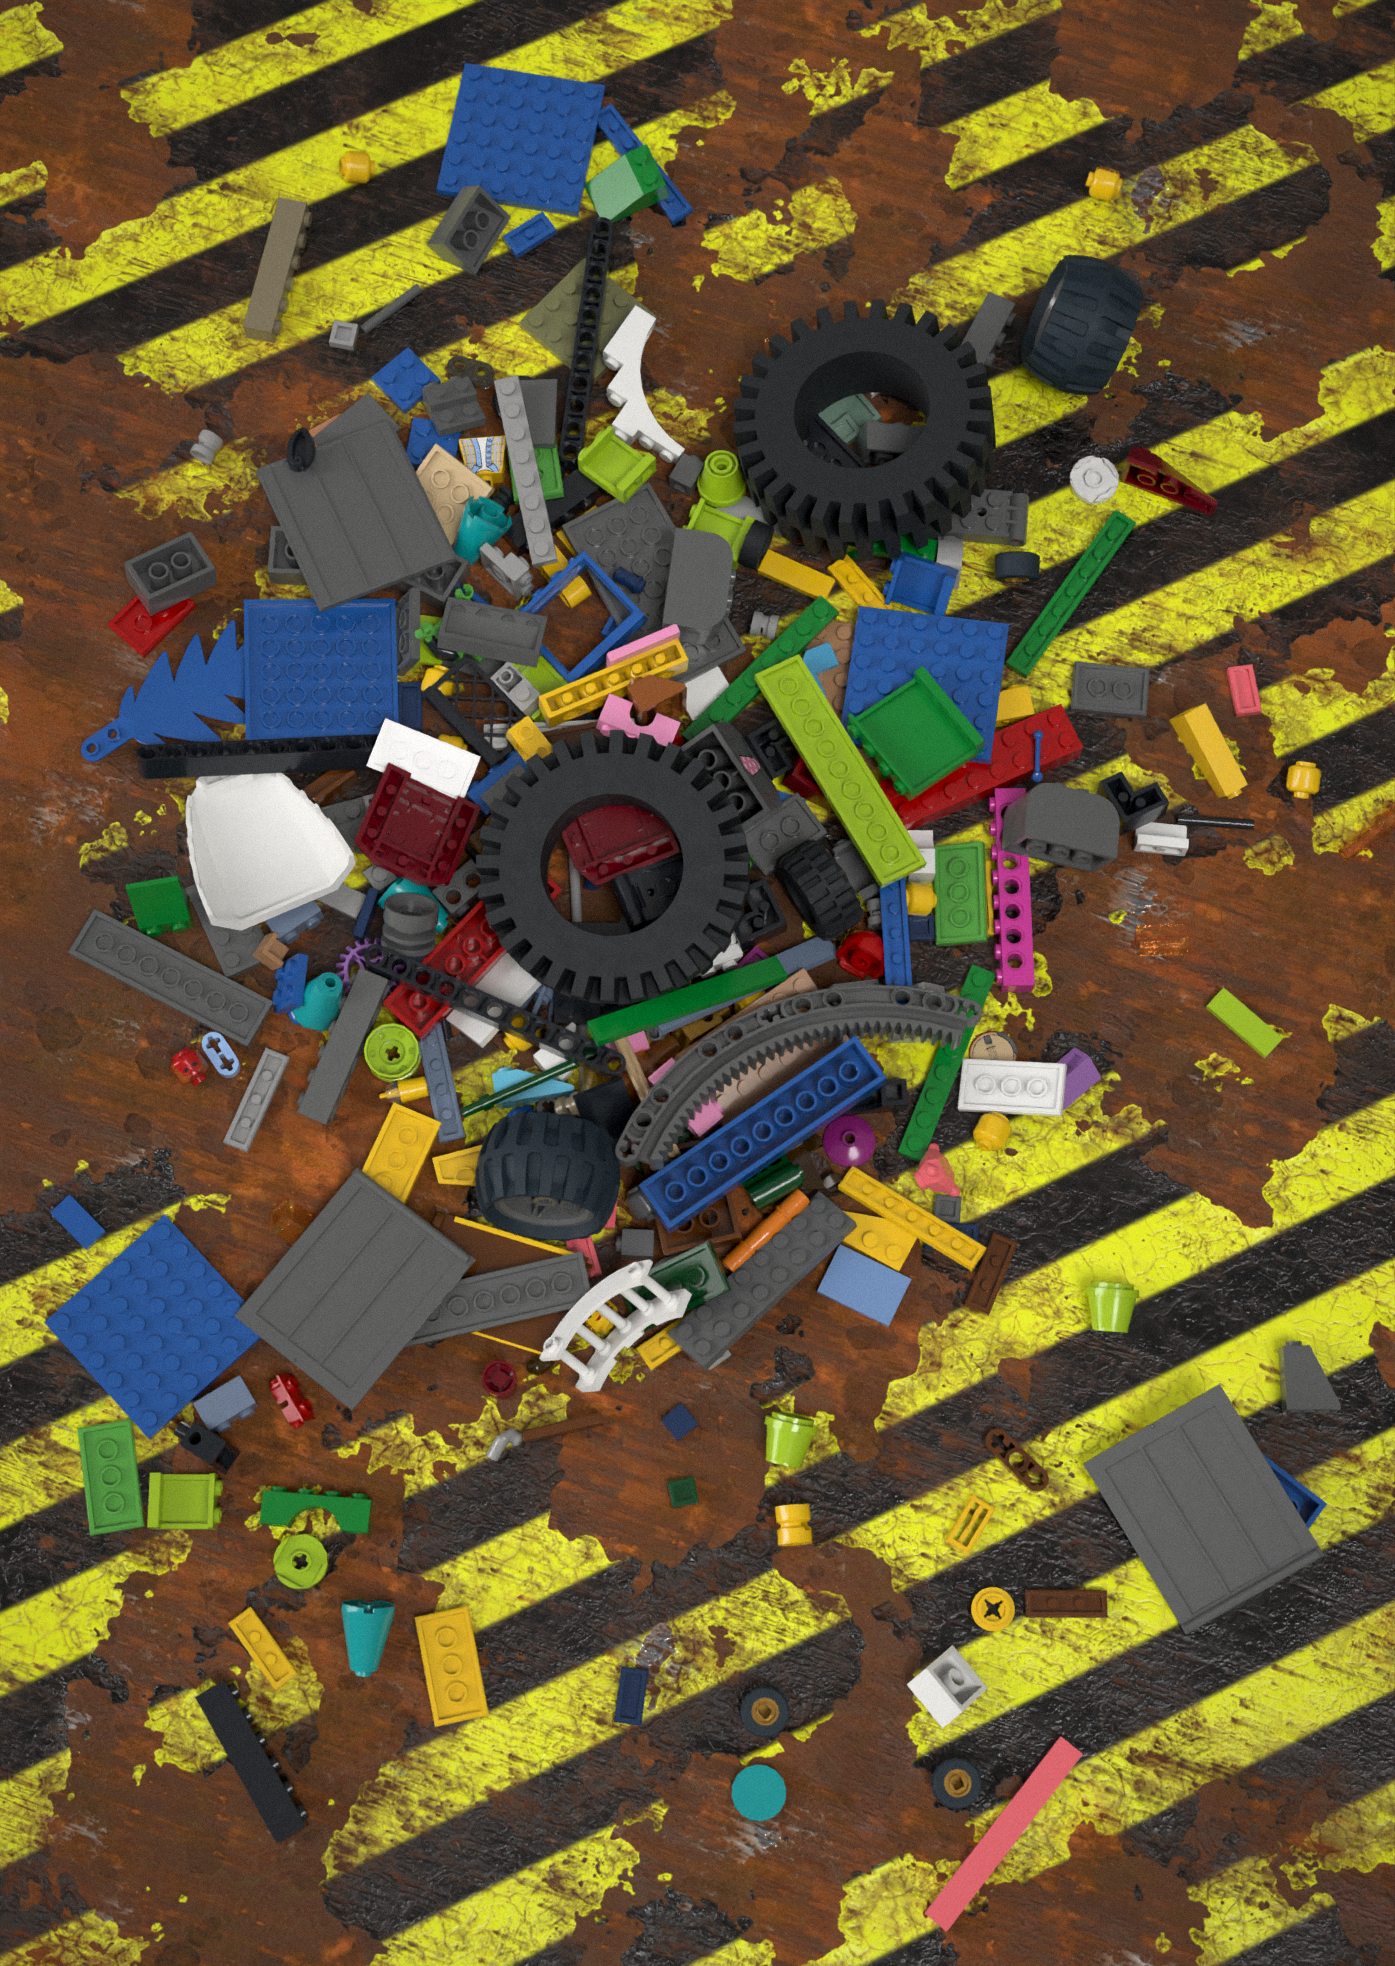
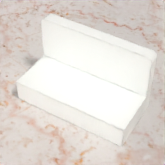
M1155 822L1148 823L1135 829L1134 851L1185 856L1189 846V839H1186L1187 827Z

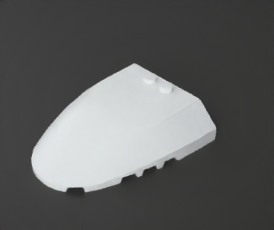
M283 773L199 777L196 780L194 792L191 796L188 795L186 826L189 859L193 870V877L211 925L240 931L338 890L356 865L351 849L329 818L327 819L321 812L320 807L316 803L313 804L308 799L306 793L303 790L297 789Z

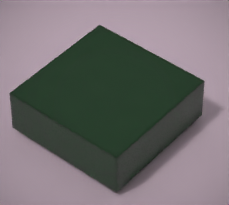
M694 1476L667 1481L673 1509L699 1504Z

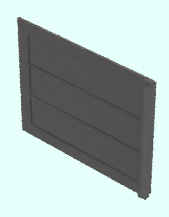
M386 420L316 446L315 459L306 471L295 472L291 470L288 466L287 458L260 467L256 471L257 477L261 482L320 613L458 560L391 421L388 422Z
M356 1168L351 1177L235 1314V1317L353 1411L476 1260L363 1171Z
M1220 1384L1083 1463L1185 1634L1192 1632L1324 1556V1553Z

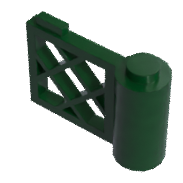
M785 1154L780 1157L781 1162L774 1166L768 1165L763 1169L766 1171L762 1172L761 1170L757 1173L756 1177L741 1184L757 1211H761L804 1185L802 1179L805 1178L803 1170L798 1164L794 1166Z

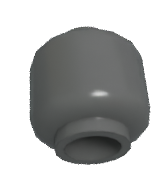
M638 1185L629 1189L625 1203L636 1220L645 1218L647 1222L655 1219L654 1212L640 1194Z

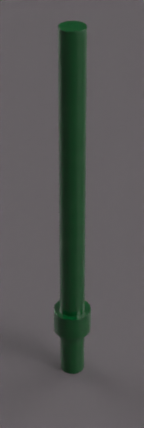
M594 1050L583 1054L586 1060H594L598 1056ZM567 1060L492 1095L487 1093L479 1097L478 1101L460 1108L464 1118L482 1110L486 1112L493 1109L497 1103L580 1066Z

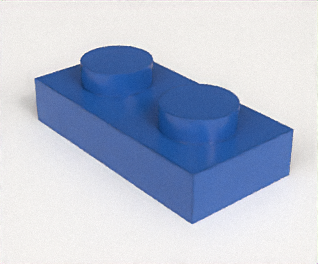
M541 212L504 235L503 242L518 259L556 235L557 232L547 216Z

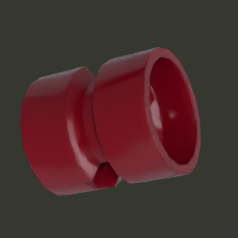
M496 1360L490 1362L482 1372L481 1380L483 1387L492 1398L504 1400L515 1393L518 1387V1379L514 1368L509 1363Z

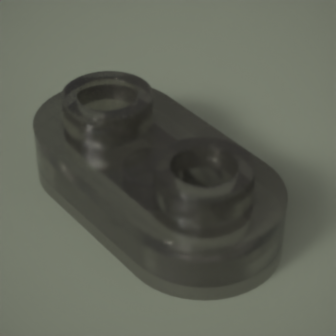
M455 356L447 363V373L450 379L454 376H461L462 378L469 376L473 386L479 389H487L495 381L494 369L488 363L464 356ZM457 365L463 366L461 369L455 368ZM481 371L486 372L484 376L478 375Z

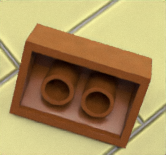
M647 675L644 678L639 676L633 679L629 686H627V701L633 703L630 717L635 719L636 725L648 726L654 721L657 713L674 720L685 715L687 711V687L684 683L653 675Z

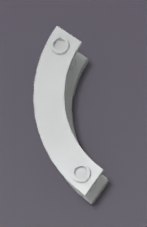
M650 1259L633 1262L603 1279L572 1307L551 1337L545 1341L543 1345L544 1350L539 1359L542 1361L561 1359L579 1373L580 1378L575 1386L581 1392L600 1391L606 1377L617 1362L614 1357L624 1346L628 1349L636 1340L644 1335L643 1329L654 1323L658 1326L666 1321L683 1317L692 1294L686 1289L668 1292L648 1275L653 1264ZM644 1285L657 1298L651 1301L644 1300L631 1288ZM620 1293L638 1309L627 1318H622L607 1306L605 1302ZM595 1311H598L616 1326L606 1339H600L583 1325ZM575 1333L595 1348V1353L587 1365L583 1364L566 1350Z

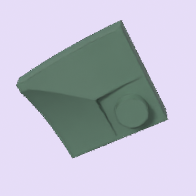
M862 393L843 398L819 413V416L847 445L854 442L866 421H882V416Z

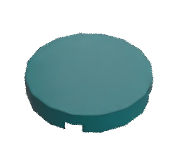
M753 1765L745 1768L736 1776L732 1785L731 1797L735 1808L742 1816L753 1821H764L773 1818L781 1811L786 1800V1787L782 1777L776 1770L766 1765Z

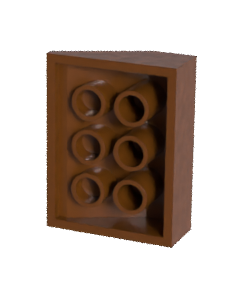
M706 1138L678 1144L681 1155ZM674 1160L664 1161V1167L673 1162ZM642 1162L646 1180L660 1171L651 1170L649 1164ZM731 1192L670 1234L654 1213L664 1256L684 1253L707 1241H711L715 1249L739 1243L742 1239Z

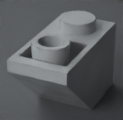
M506 662L491 677L494 683L526 716L531 718V715L539 709V696L541 694L510 662Z

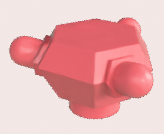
M931 1143L919 1163V1170L914 1172V1177L922 1190L930 1188L933 1192H944L950 1196L958 1197L960 1189L954 1184L955 1174L947 1158L940 1152L938 1144Z

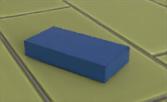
M70 1194L50 1212L87 1251L107 1233Z

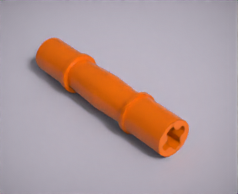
M799 1189L794 1190L778 1206H775L776 1210L763 1220L744 1241H739V1244L721 1261L729 1272L733 1273L747 1259L755 1255V1251L773 1238L788 1222L791 1223L811 1203L810 1200Z

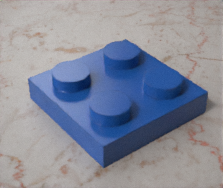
M408 347L371 377L372 382L404 415L422 401V388H426L431 382L441 384V380Z
M413 417L406 452L412 466L419 468L435 444H439L457 458L462 431L439 437L431 420Z
M298 953L283 961L282 967L276 969L277 989L272 996L274 1013L284 1015L302 1006L309 955Z

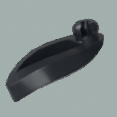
M304 427L297 429L288 441V466L295 472L306 471L315 459L314 439L308 429Z

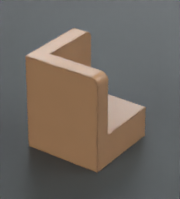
M275 931L266 934L252 954L253 957L271 970L282 967L284 964L282 959L289 950L287 946L276 939L279 934Z

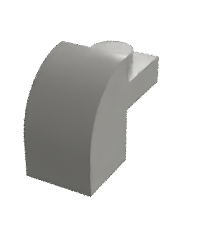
M954 536L938 537L936 562L959 569L953 588L959 589L963 539H958Z

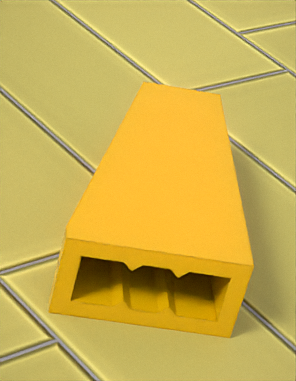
M1206 703L1192 707L1169 719L1217 797L1227 796L1228 799H1231L1241 794V788L1248 784Z

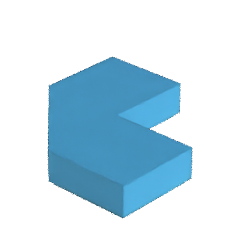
M829 642L807 650L802 659L825 697L826 693L817 675L839 667V662Z

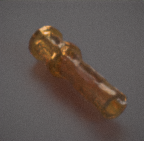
M1395 801L1391 803V807L1383 814H1377L1370 826L1338 850L1340 856L1346 862H1350L1383 834L1387 835L1393 832L1395 827Z

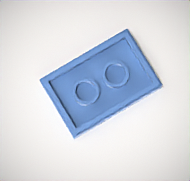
M840 1244L817 1293L889 1327L911 1279Z

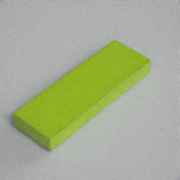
M1224 987L1206 1006L1207 1010L1264 1059L1283 1039Z

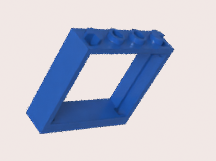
M585 551L578 554L575 558L572 557L568 562L569 565L562 572H556L544 589H538L526 606L523 605L518 608L519 611L537 615L588 567L632 613L570 672L542 643V655L569 683L591 675L606 661L608 652L620 648L648 621L641 610Z

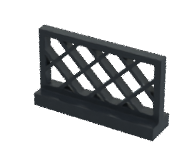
M468 654L437 682L423 691V699L463 739L476 755L481 756L480 759L489 769L497 764L499 765V762L515 749L509 740L507 748L500 754L492 747L493 737L506 738V734L493 733V720H508L509 730L511 728V720L521 721L526 716ZM468 663L474 670V679H459V669ZM456 673V678H450ZM477 674H478L483 680L477 679ZM445 682L456 683L455 696H445L438 688ZM459 683L474 684L473 697L458 696ZM477 684H488L492 689L491 698L476 697ZM494 692H495L500 698H494ZM449 700H455V706ZM458 700L473 701V714H461L458 710ZM476 701L491 702V715H475ZM494 702L505 703L509 707V716L493 715ZM512 711H513L517 716H511ZM466 718L472 719V724ZM475 719H490V733L478 732L475 728ZM484 737H490V743Z

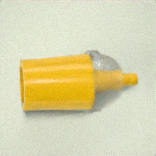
M422 1076L399 1081L394 1080L387 1085L385 1093L379 1094L380 1099L387 1098L392 1104L403 1105V1103L428 1097L429 1090L426 1078Z

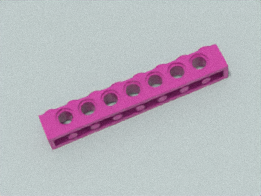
M995 788L993 796L989 797L988 809L989 812H993L994 820L990 821L989 832L990 836H994L995 843L994 846H991L990 856L991 861H995L996 870H992L991 879L992 885H996L997 894L993 895V910H997L998 919H994V935L999 936V944H995V959H1000V969H996V984H1001V992H1032L1035 985L1029 857L1001 851L1004 819L1001 814L1005 813L1010 803L1026 793V788ZM1005 861H1012L1016 868L1007 869L1003 863ZM1008 885L1014 886L1017 889V893L1009 894L1005 891L1004 887ZM1007 910H1014L1017 912L1018 917L1011 919L1007 917L1005 912ZM1010 934L1016 935L1020 942L1016 944L1010 943L1006 936ZM1015 959L1020 963L1021 967L1017 969L1011 968L1007 961Z

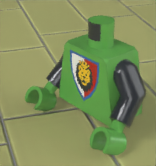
M463 585L466 592L465 595L461 589H456V598L475 602L473 599H470L474 594L471 585ZM442 619L434 627L429 622L421 623L420 626L423 630H416L415 637L425 639V645L435 658L458 663L467 655L466 653L437 648ZM468 654L479 663L486 659V657Z

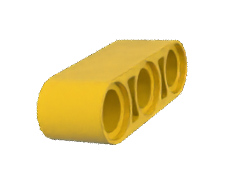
M556 545L558 562L536 567L548 583H550V578L556 572H562L569 565L568 560ZM579 575L558 596L569 609H572L591 596V591Z

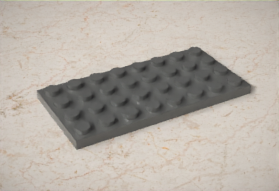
M648 482L642 485L625 504L616 498L562 525L561 528L575 554L578 555L585 551L612 581L620 566L638 577L643 576V580L647 581L640 595L637 593L632 594V590L613 581L648 619L626 641L627 644L661 630L672 544L676 529L651 484ZM587 567L585 569L587 575L618 627L632 613ZM724 616L721 630L712 641L701 645L681 643L689 659L687 671L668 680L686 684L746 653L747 650L727 616Z

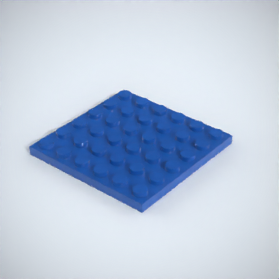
M465 63L436 188L437 194L457 197L462 187L480 185L501 205L579 217L598 128V119L600 118L599 114L606 91L605 85Z
M314 599L244 600L246 740L379 734L385 718L399 723L395 599H355L321 613Z
M859 606L841 719L843 727L856 748H863V744L858 738L854 739L847 729L848 715L852 713L854 717H857L914 679V671L923 666L985 740L984 751L968 762L990 764L1009 624Z
M163 1215L44 1322L150 1440L262 1339L235 1317V1314L245 1304V1301L166 1215Z

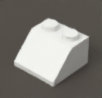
M953 1645L907 1684L942 1728L961 1714L988 1689Z

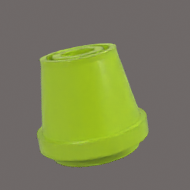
M714 451L705 460L703 471L698 477L697 488L699 496L706 499L707 504L718 508L730 507L740 502L746 494L747 482H745L744 475L741 472L738 459L729 451Z
M1091 1282V1287L1086 1286L1085 1294L1089 1298L1092 1330L1128 1333L1136 1298L1139 1299V1290H1134V1285L1106 1282Z
M772 1411V1415H766L764 1422L767 1425L765 1460L779 1465L801 1468L813 1436L817 1435L818 1426L814 1425V1420L806 1417Z

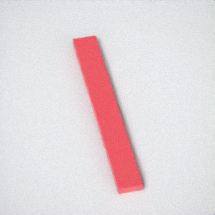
M1060 1736L924 1912L946 1932L1083 1755L1063 1737Z

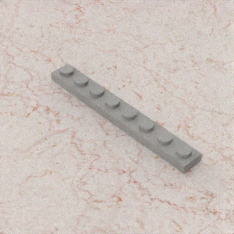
M519 376L495 380L494 384L532 565L536 568L557 563L558 558Z

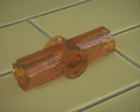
M667 1034L648 1051L644 1050L636 1056L647 1081L649 1076L669 1059H674L675 1055L683 1050L676 1039L670 1034ZM626 1070L622 1079L630 1096L636 1089Z

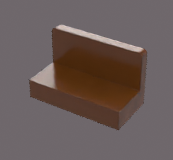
M331 770L302 790L313 804L316 803L322 808L357 785L359 780L354 770Z

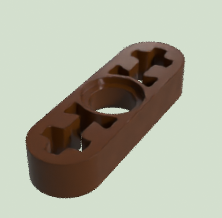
M993 1429L985 1437L986 1449L1027 1490L1038 1493L1047 1487L1049 1483L1047 1472L1004 1430ZM992 1435L996 1438L999 1435L1002 1436L1003 1440L1001 1443L1004 1447L1008 1448L1010 1444L1014 1447L1008 1451L1004 1458L1000 1455L1004 1452L1000 1446L992 1447ZM1019 1453L1023 1456L1024 1465L1021 1468H1014L1010 1465L1009 1457L1011 1454ZM1030 1463L1033 1468L1029 1471L1035 1476L1038 1473L1042 1476L1040 1480L1042 1486L1038 1484L1032 1486L1030 1484L1032 1478L1027 1473L1024 1477L1019 1473L1023 1472Z

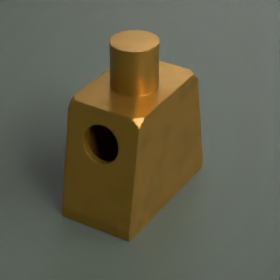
M727 1006L673 1030L670 1037L682 1051L723 1023V1020L731 1015L730 1009Z

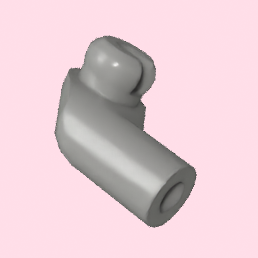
M510 1428L497 1435L486 1456L494 1461H498L509 1443L513 1446H518L521 1443L523 1434L517 1432L516 1428Z

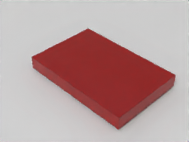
M136 595L107 625L142 658H145L197 606L188 598L150 616Z

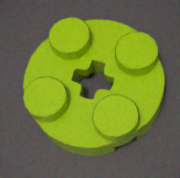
M300 1534L283 1540L275 1551L273 1561L278 1579L286 1586L300 1590L310 1589L324 1578L328 1569L329 1556L319 1540L310 1535ZM304 1554L307 1556L306 1561L308 1565L306 1568L301 1567L298 1570L296 1569L297 1563L294 1559L296 1556L301 1558Z

